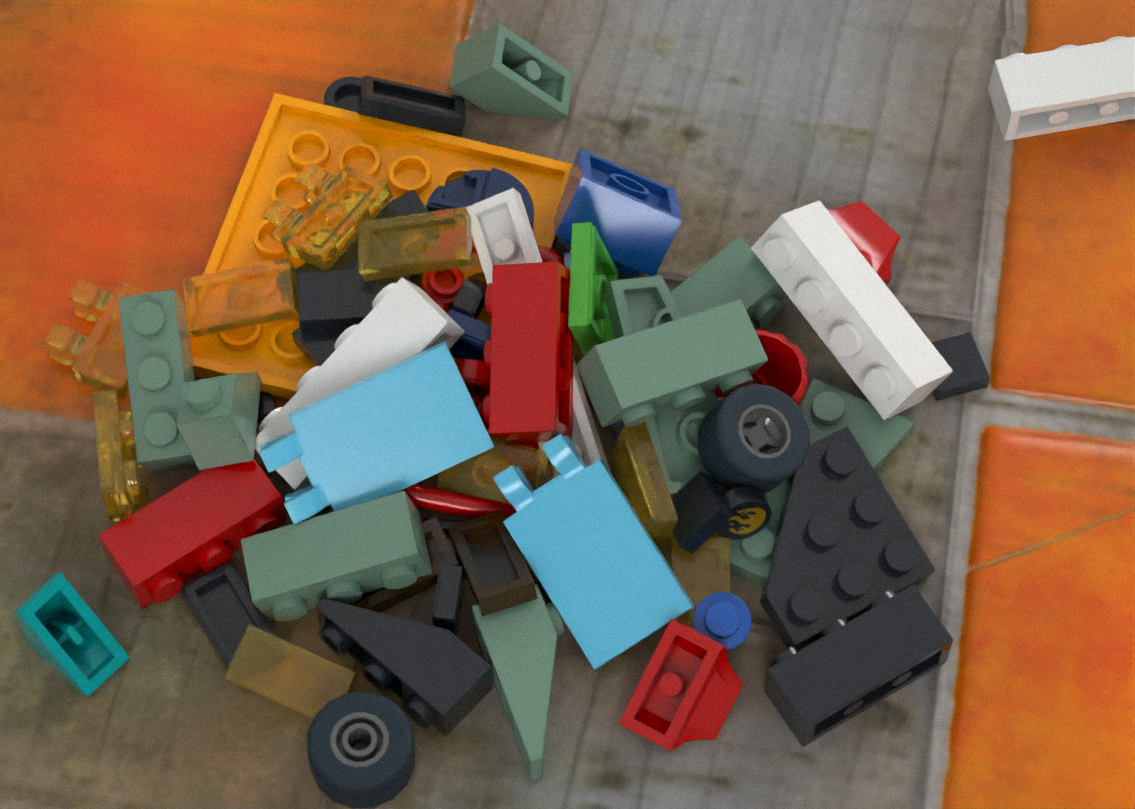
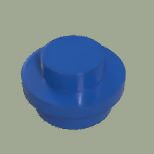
M728 592L712 593L703 598L697 605L693 615V629L725 645L726 651L738 647L747 638L751 629V614L745 602L738 596Z

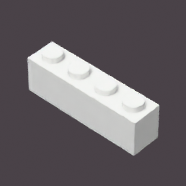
M1116 36L1099 43L1081 46L1069 44L1051 51L1028 55L1015 53L1003 59L995 60L988 92L1004 141L1135 119V37Z
M820 200L782 214L751 247L883 420L921 403L953 372L948 363Z
M403 277L397 283L387 285L374 298L372 302L373 309L361 323L350 326L338 337L334 344L335 351L321 366L313 367L302 376L296 387L298 392L284 407L274 409L263 419L259 426L260 433L255 439V450L259 453L261 444L295 430L289 419V413L444 341L450 349L465 331L417 285ZM299 458L276 470L294 490L311 485Z

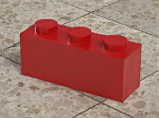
M558 261L493 265L492 283H488L486 287L485 304L492 320L491 338H487L484 345V361L487 370L490 372V394H486L483 400V418L486 426L489 428V434L507 443L546 442L559 434H563V436L568 435L572 440L574 336L568 327L570 270Z
M254 459L249 462L204 470L100 533L99 538L107 560L140 608L144 609L153 602L162 603L171 599L187 581L202 572L207 573L229 561L232 554L242 548L241 539L279 528L280 524L286 521V515L281 494Z

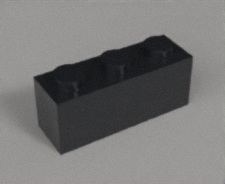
M914 585L898 594L893 590L882 593L868 604L865 609L866 612L850 622L846 618L834 621L820 632L818 640L802 650L797 646L790 647L771 661L769 664L770 668L767 670L764 692L802 747L947 662L953 638Z

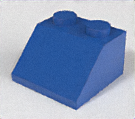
M579 148L554 218L555 235L561 238L560 243L571 250L572 223L592 222L617 270L630 276H638L640 272L649 276H655L682 222L676 190Z

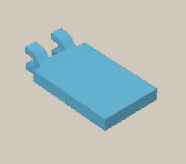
M444 341L289 413V419L295 430L261 444L259 454L269 473L299 458L311 485L285 495L286 501L284 505L293 524H296L313 516L330 504L334 511H338L397 493L493 448L494 444Z
M559 434L541 447L560 475L535 491L520 466L515 468L514 465H511L494 476L493 479L505 498L517 511V513L503 521L504 525L595 670L669 624L671 619H677L695 606L604 461L599 459L587 467L569 436Z

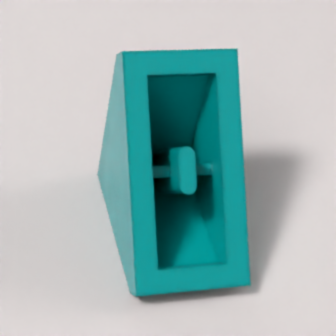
M56 572L14 611L27 643L87 697L130 658L62 573Z

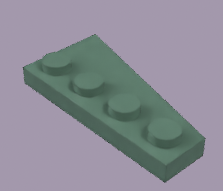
M662 275L610 281L603 288L615 339L682 318ZM714 390L706 392V398L703 401L680 411H674L672 404L656 409L657 415L636 425L655 501L671 499L699 471L710 476L705 470L698 452V430L705 415L720 403ZM717 484L720 492L729 491L721 485Z
M814 378L806 392L805 399L799 405L810 429V444L848 426L876 473L884 465L885 459L898 444L902 445L912 434L915 425L914 421L898 414L883 420L870 402ZM791 477L787 478L772 491L763 493L772 512L768 524L753 536L741 540H729L720 558L719 568L756 585L764 586L774 554L773 545L782 508L786 504L792 480Z

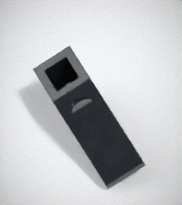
M325 598L316 605L320 626L318 634L322 641L339 656H343L346 652L349 653L362 665L360 671L364 677L381 692H385L388 688L404 701L402 706L406 713L425 729L432 725L446 737L493 689L492 666L447 629Z

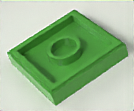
M592 222L572 223L568 327L584 355L595 345L615 339L603 288L610 281L618 280V270Z

